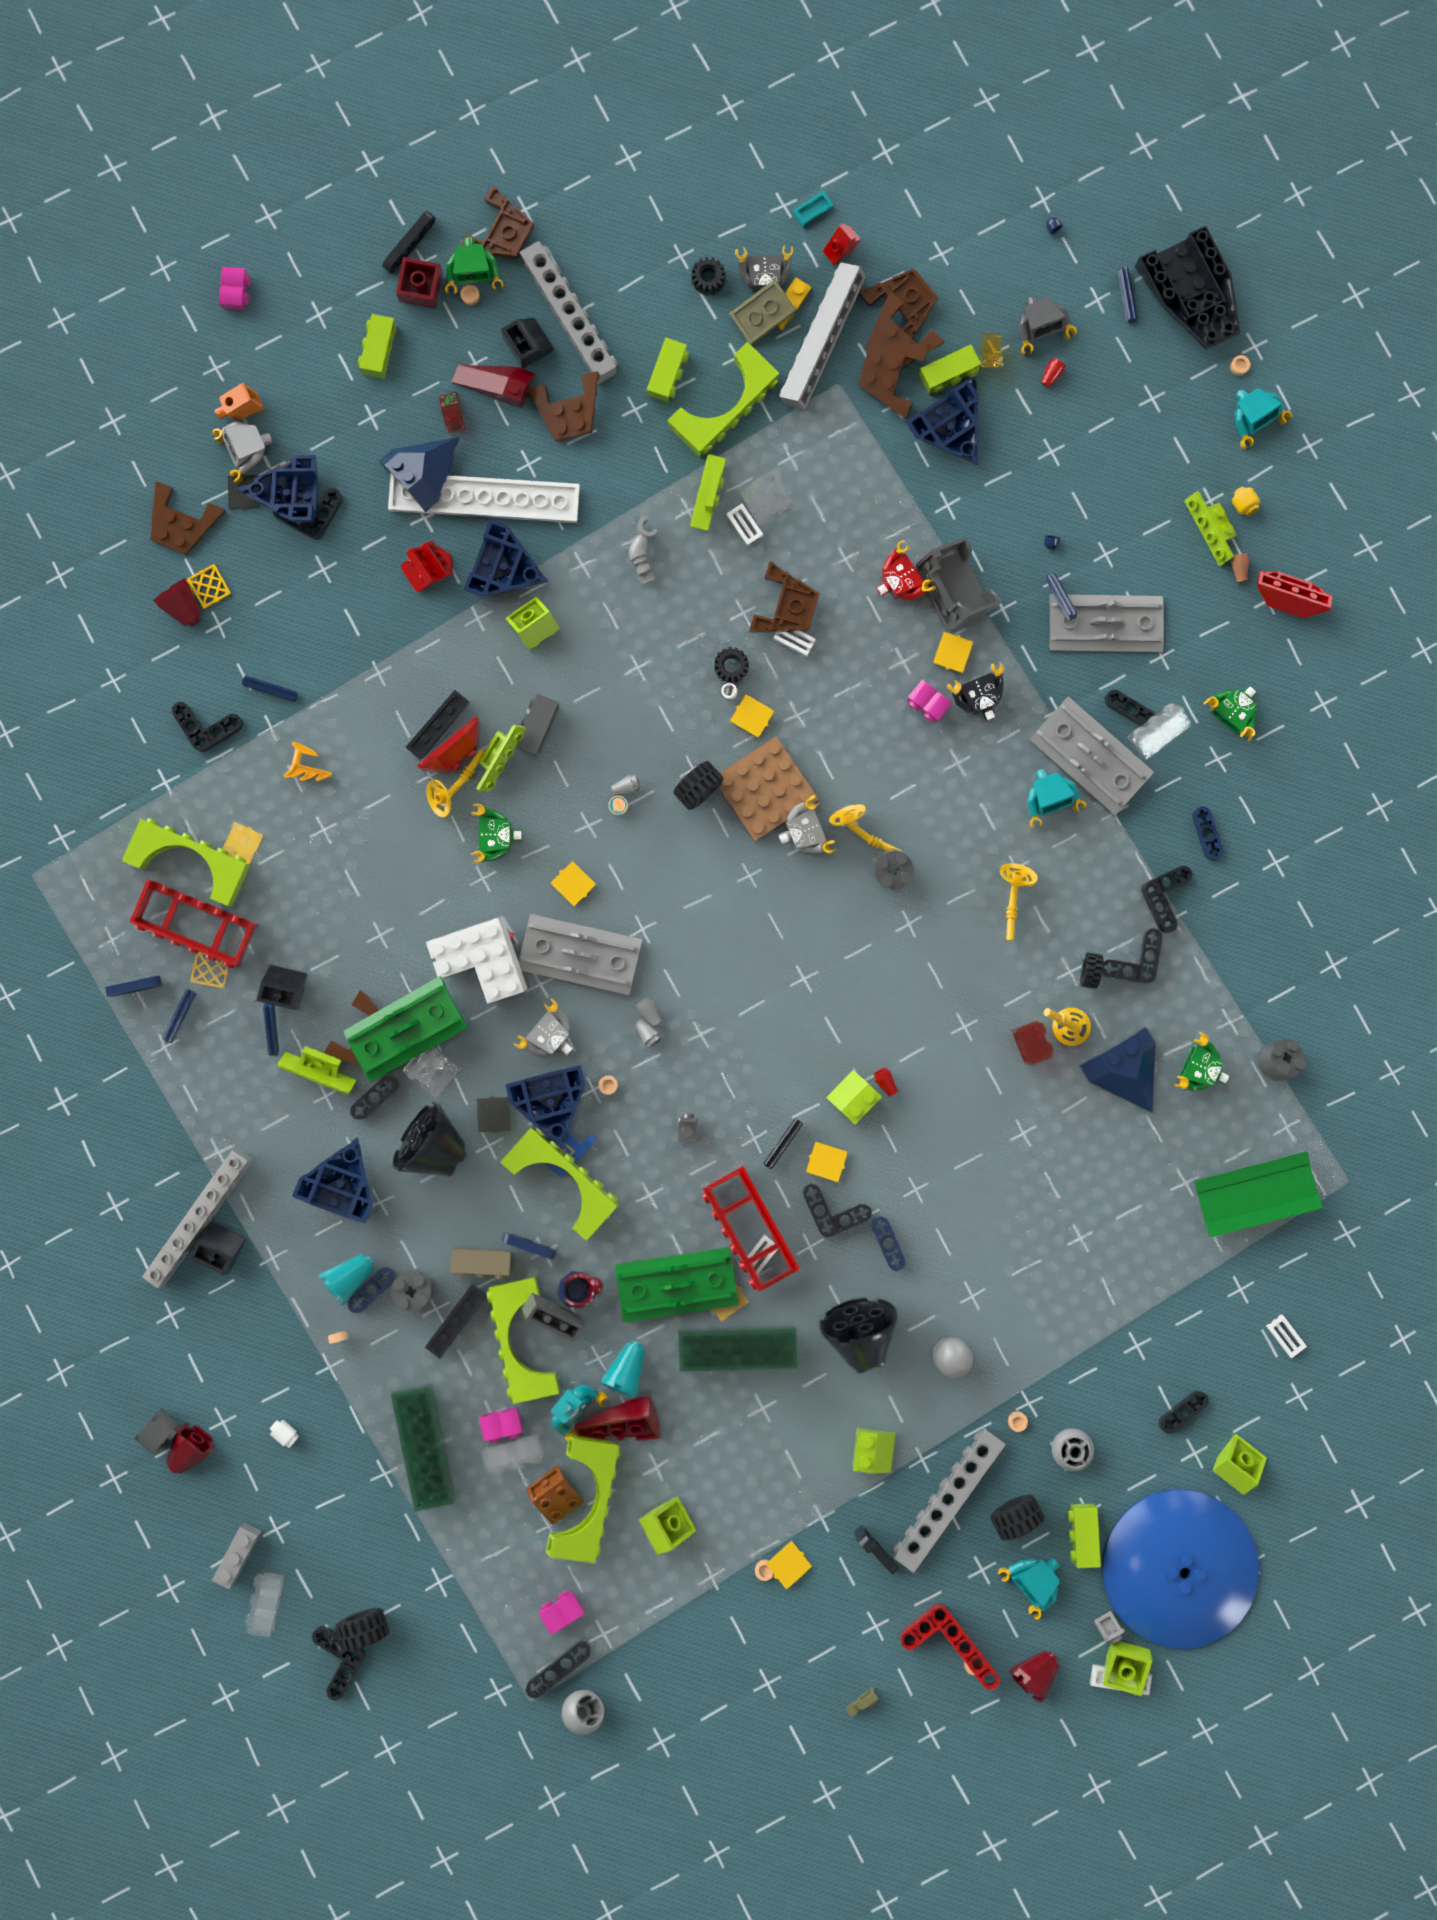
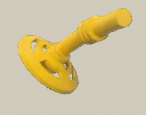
M479 749L469 765L464 767L465 770H462L463 774L460 773L461 777L448 790L438 780L429 781L426 787L427 799L430 807L438 816L446 817L450 814L452 796L466 781H470L469 777L472 778L471 774L475 773L474 770L485 753L483 750ZM438 805L443 806L445 811L441 810Z
M857 804L844 807L836 811L829 818L831 825H845L868 842L867 845L871 844V847L875 846L876 849L880 848L882 850H900L883 842L881 838L874 837L873 834L869 835L856 825V820L861 818L866 812L864 805Z
M1007 863L1001 866L1000 875L1011 883L1009 905L1006 908V941H1014L1015 920L1017 919L1015 915L1018 914L1016 912L1018 911L1016 904L1019 886H1032L1036 884L1038 877L1032 869L1024 865Z
M1048 1008L1044 1010V1015L1053 1019V1033L1062 1044L1076 1046L1082 1044L1089 1037L1091 1022L1087 1014L1082 1010L1066 1008L1059 1013ZM1070 1012L1077 1013L1081 1015L1083 1018L1081 1019L1078 1016L1070 1015ZM1071 1018L1077 1019L1078 1022L1072 1021ZM1058 1024L1063 1026V1028L1058 1029ZM1086 1024V1032L1081 1037L1079 1033L1082 1031V1025ZM1067 1031L1070 1032V1033H1073V1032H1074V1035H1069V1034L1066 1033V1032H1067ZM1064 1034L1068 1038H1074L1075 1041H1068L1064 1039L1062 1035Z

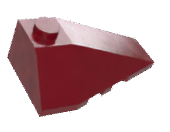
M458 365L452 383L522 409L535 373L520 367Z
M650 1396L630 1399L574 1424L577 1434L582 1437L603 1440L607 1436L617 1437V1440H624V1437H636L635 1441L661 1438L656 1407Z

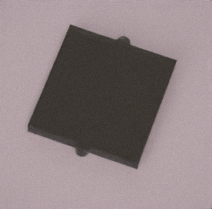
M243 474V481L241 483L234 482L238 475L234 477L228 476L229 509L247 510L250 508H261L260 503L237 490L242 485L247 486L254 482L253 479L259 475Z
M491 1096V1098L477 1099L478 1132L496 1133L497 1131L511 1130L508 1097Z

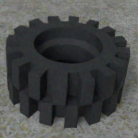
M705 257V260L699 259V263L695 262L692 268V284L695 285L696 291L699 289V293L705 292V295H709V292L712 295L715 294V291L719 292L725 282L723 264L720 265V261L718 259L715 261L714 257H711V260H708V257ZM705 270H711L715 273L716 277L712 282H705L701 278V274Z
M732 647L722 649V652H719L715 658V673L723 682L738 683L739 680L742 681L744 676L747 675L749 667L747 656L736 647L735 649H732ZM726 660H737L739 668L735 672H728L724 668Z
M1088 952L1085 954L1080 976V986L1093 989L1098 988L1103 972V955Z

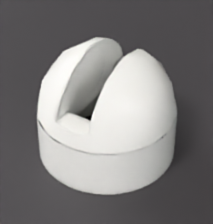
M726 683L722 687V695L725 698L733 699L737 696L738 690L734 684ZM730 687L733 688V690H732V695H731V696H729V695H730Z

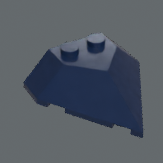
M966 380L946 396L925 410L920 411L905 423L916 439L978 465V394L969 380Z
M459 437L395 448L380 459L379 463L402 484L414 501L426 513L440 501L443 484L446 483Z
M296 455L283 466L278 465L253 479L254 482L247 486L242 485L237 488L239 492L291 522H312L317 517L319 488L316 455Z
M489 519L483 535V543L463 590L483 597L549 582L520 541L517 540L509 526Z
M1146 1027L1130 1035L1128 1039L1104 1053L1094 1056L1079 1065L1090 1083L1152 1113L1156 1043Z
M581 1065L505 1084L510 1104L563 1150L586 1084Z
M358 1137L318 1164L313 1170L300 1177L292 1197L317 1208L366 1224L373 1204Z

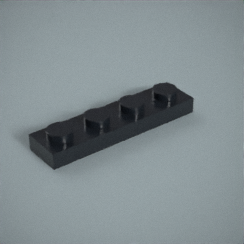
M454 690L405 748L419 760H422L470 702Z
M471 1284L426 1344L425 1348L441 1359L486 1299L487 1294L474 1284Z

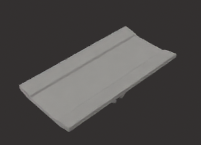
M1054 594L1049 595V651L1163 652V596L1068 595L1077 612L1076 619L1068 620Z
M1069 696L1029 739L1114 815L1121 810L1154 773Z
M530 914L519 965L521 971L630 995L642 939Z

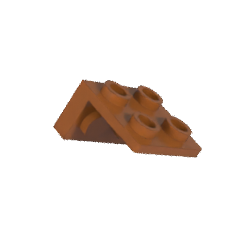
M558 1465L526 1488L531 1502L552 1525L584 1503L583 1498L567 1482L562 1469Z

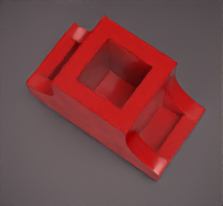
M843 223L839 225L822 252L833 265H836L846 255L853 252L861 239L849 225L846 226Z

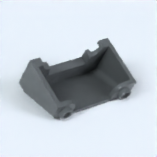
M966 537L932 549L916 564V570L923 581L927 579L933 580L929 582L928 588L932 586L936 588L934 591H927L948 629L956 628L1001 604L998 595L993 590L983 591L967 559L972 555V546Z

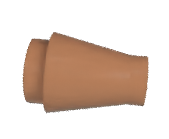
M1247 553L1234 555L1230 561L1236 582L1248 581L1250 558L1247 557Z

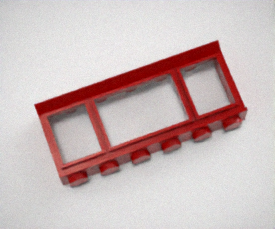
M149 879L146 880L129 921L135 924L134 928L143 932L146 929L150 930L152 935L157 938H169V943L188 946V951L196 954L199 951L205 953V958L212 961L219 959L223 961L222 965L232 969L234 966L241 967V962L254 931L259 925ZM153 891L173 898L162 927L142 919ZM180 902L223 919L211 947L169 930ZM229 922L247 929L236 957L218 950Z
M744 1166L703 1188L704 1193H702L706 1204L711 1203L714 1209L711 1213L715 1220H720L723 1227L720 1229L725 1239L730 1238L732 1244L729 1246L735 1256L737 1254L740 1256L742 1261L739 1264L744 1273L748 1271L751 1277L748 1281L753 1290L757 1289L760 1292L800 1270ZM739 1175L749 1195L722 1210L711 1189ZM753 1201L775 1244L748 1258L725 1215ZM779 1249L790 1270L762 1284L752 1263Z

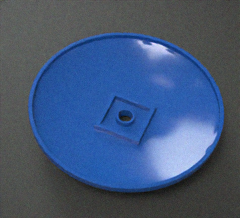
M1172 1489L1153 1493L1142 1498L1120 1516L1106 1541L1103 1552L1102 1574L1105 1590L1112 1607L1133 1632L1156 1645L1175 1649H1190L1205 1646L1221 1639L1242 1621L1251 1607L1256 1594L1259 1579V1562L1251 1534L1242 1520L1229 1507L1214 1497L1201 1492ZM1182 1568L1189 1569V1575L1185 1578L1180 1577V1570Z

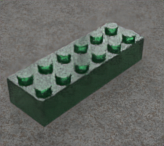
M796 1326L679 1329L678 1331L679 1372L798 1368Z
M433 1383L394 1391L391 1394L414 1511L417 1512L453 1504L456 1500Z

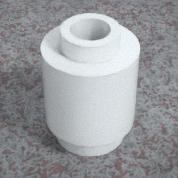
M277 1420L270 1427L272 1431L270 1435L283 1447L287 1446L290 1448L299 1437L296 1434L297 1431L284 1420L281 1422Z

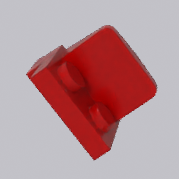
M434 541L425 542L420 547L410 548L406 552L408 560L401 565V570L416 592L423 591L432 584L439 583L454 574L452 571L451 554L436 545Z

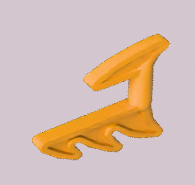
M292 742L295 753L292 765L284 775V778H294L305 773L303 777L299 778L300 781H306L317 775L319 776L315 780L321 781L333 775L329 771L300 765L302 754L318 757V754L302 744Z

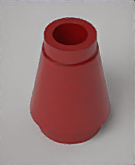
M1053 358L1052 361H1049L1040 383L1050 388L1065 372L1064 368L1066 365L1059 359Z
M883 1067L873 1074L875 1077L874 1081L888 1097L898 1092L891 1070H888L887 1067Z

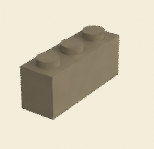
M453 1248L450 1273H455L457 1277H467V1274H475L476 1278H486V1275H494L495 1279H506V1276L511 1274L512 1251Z

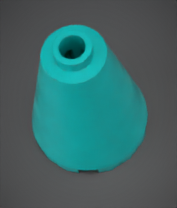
M360 1254L322 1272L318 1277L320 1279L325 1278L323 1284L335 1299L342 1300L339 1304L343 1306L373 1271L372 1265L374 1262L368 1255L364 1257L363 1254Z
M636 1341L627 1343L602 1377L600 1384L611 1390L621 1392L625 1396L636 1398L645 1350L642 1349L643 1345Z

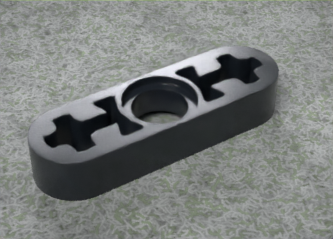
M1111 690L1105 696V704L1109 708L1140 727L1149 728L1155 723L1156 715L1153 711L1122 692ZM1114 695H1116L1117 701L1122 702L1124 699L1126 702L1121 706L1120 709L1118 707L1120 706V703H1111L1112 699L1110 698V696L1113 697ZM1127 704L1134 705L1135 712L1133 714L1126 712L1125 706ZM1139 710H1142L1140 715L1137 718H1135V716L1139 713ZM1149 715L1150 721L1144 723V718L1142 716Z
M393 1076L382 1077L351 1106V1116L358 1120L366 1118L397 1089V1080ZM385 1080H392V1088H386L383 1091L386 1094L383 1096L382 1092L376 1088L379 1086L382 1089L385 1086ZM372 1092H376L379 1095V1100L376 1103L369 1101V1095ZM365 1099V1102L369 1106H371V1108L369 1109L368 1107H365L362 1110V1112L364 1113L363 1115H356V1107H362L365 1104L362 1101Z
M1193 1391L1160 1417V1429L1166 1433H1173L1207 1407L1209 1403L1208 1396L1202 1391ZM1197 1395L1199 1397L1203 1396V1398L1201 1399L1202 1404L1195 1403L1193 1405L1195 1410H1193L1192 1407L1187 1404V1402H1190L1191 1404L1196 1402L1195 1397ZM1183 1406L1189 1410L1186 1417H1180L1178 1413L1179 1409ZM1174 1413L1176 1418H1178L1180 1421L1177 1422L1176 1420H1174L1171 1422V1428H1164V1426L1166 1425L1165 1420H1173L1174 1417L1172 1416V1414Z

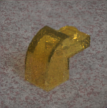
M981 333V367L1000 368V365L1003 364V356L1001 354L1002 336L1000 333Z

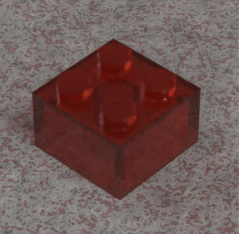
M1039 1020L1011 1030L1025 1066L1053 1057V1046L1050 1041L1046 1040L1044 1035L1046 1034L1045 1026L1043 1023H1039Z

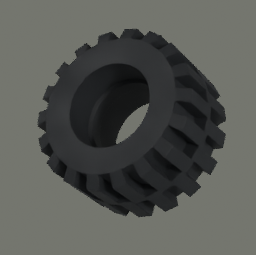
M704 761L691 770L677 784L673 794L688 810H692L701 805L720 787L724 777L709 761Z
M1022 1495L1011 1499L995 1509L990 1515V1519L1001 1540H1013L1035 1530L1045 1519L1034 1495Z
M370 1608L342 1619L335 1625L342 1651H355L379 1642L390 1633L382 1608Z

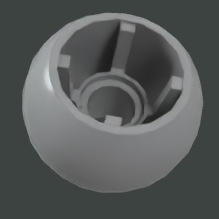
M1064 1429L1055 1436L1052 1442L1051 1451L1053 1458L1059 1467L1071 1472L1081 1471L1090 1465L1093 1460V1442L1088 1434L1080 1429ZM1078 1438L1079 1443L1076 1441L1069 1442L1068 1439ZM1064 1443L1066 1444L1064 1447L1065 1455L1061 1454L1062 1446ZM1073 1447H1078V1454L1075 1456H1071V1449Z
M575 1691L564 1701L561 1711L562 1720L566 1728L576 1735H589L595 1732L602 1724L605 1714L603 1702L592 1691ZM577 1710L580 1712V1718L577 1715Z

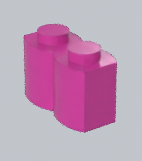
M222 267L219 304L222 309L245 310V306L249 304V294L246 291L247 286H250L251 278L246 269Z
M924 680L918 684L907 699L908 705L915 711L920 710L924 714L923 717L930 723H938L952 705L951 701Z
M519 1407L491 1412L479 1417L483 1440H489V1443L498 1442L501 1440V1437L508 1436V1439L517 1438L520 1436L519 1433H522L524 1430Z
M573 1590L561 1592L557 1596L558 1599L552 1603L548 1601L540 1607L539 1616L551 1635L585 1613L584 1607Z

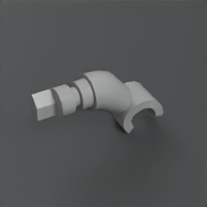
M644 516L639 520L636 528L637 535L629 547L630 560L638 567L636 570L641 577L643 585L655 580L649 564H646V551L649 544L648 540L655 537L657 530L653 529V531L647 532L643 529L642 526L648 522V516Z

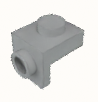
M1111 1611L1093 1621L1105 1643L1111 1640L1113 1644L1122 1639L1121 1634L1125 1631L1123 1628L1121 1629Z

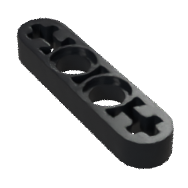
M425 211L385 258L382 267L390 274L395 272L402 264L403 257L407 258L432 228L436 217L429 211Z
M585 1641L577 1642L528 1681L526 1686L527 1695L530 1698H538L589 1658L591 1653L590 1645ZM578 1647H580L581 1649L586 1648V1655H583L582 1653L579 1654L576 1657V1662L574 1655L578 1653ZM562 1659H570L572 1666L570 1668H563L561 1666ZM547 1671H554L556 1674L555 1680H547L545 1673ZM541 1679H542L543 1684H541V1685L539 1686V1688H538V1691H539V1692H537V1691H535V1690H534V1691H531V1688H532V1685H531V1684H533L534 1686H536V1685H538V1684L540 1683V1681H541Z

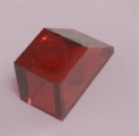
M457 391L440 395V407L448 433L465 429L466 425Z

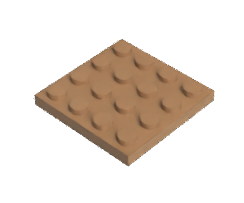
M777 736L720 773L724 780L719 789L754 842L788 821L787 816L794 806L807 801L813 795L815 798L811 800L812 803L819 800Z

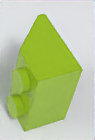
M537 597L506 617L510 626L529 650L538 646L541 641L554 635L560 629L550 611Z
M852 1070L826 1098L853 1125H856L882 1096Z
M857 1427L852 1461L853 1471L866 1473L891 1472L896 1433Z
M1235 1434L1217 1457L1212 1471L1244 1495L1258 1485L1267 1457L1239 1435Z
M678 1496L652 1509L639 1519L657 1555L673 1550L696 1532Z
M1117 1641L1113 1644L1110 1642L1105 1662L1103 1686L1142 1696L1152 1664L1150 1649L1122 1641Z

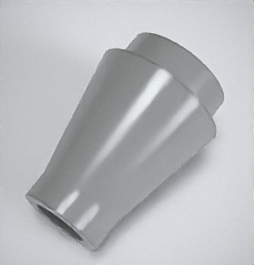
M630 774L616 784L611 785L613 794L617 796L635 793L641 789V785L637 775Z
M646 997L635 1005L637 1007L636 1011L652 1027L661 1021L653 1000Z
M644 1019L639 1020L634 1025L644 1045H647L649 1048L661 1040L660 1033Z

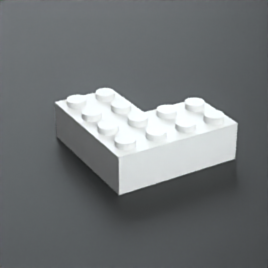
M503 916L426 942L431 959H436L433 965L438 977L441 976L443 978L475 967L487 1004L528 989Z

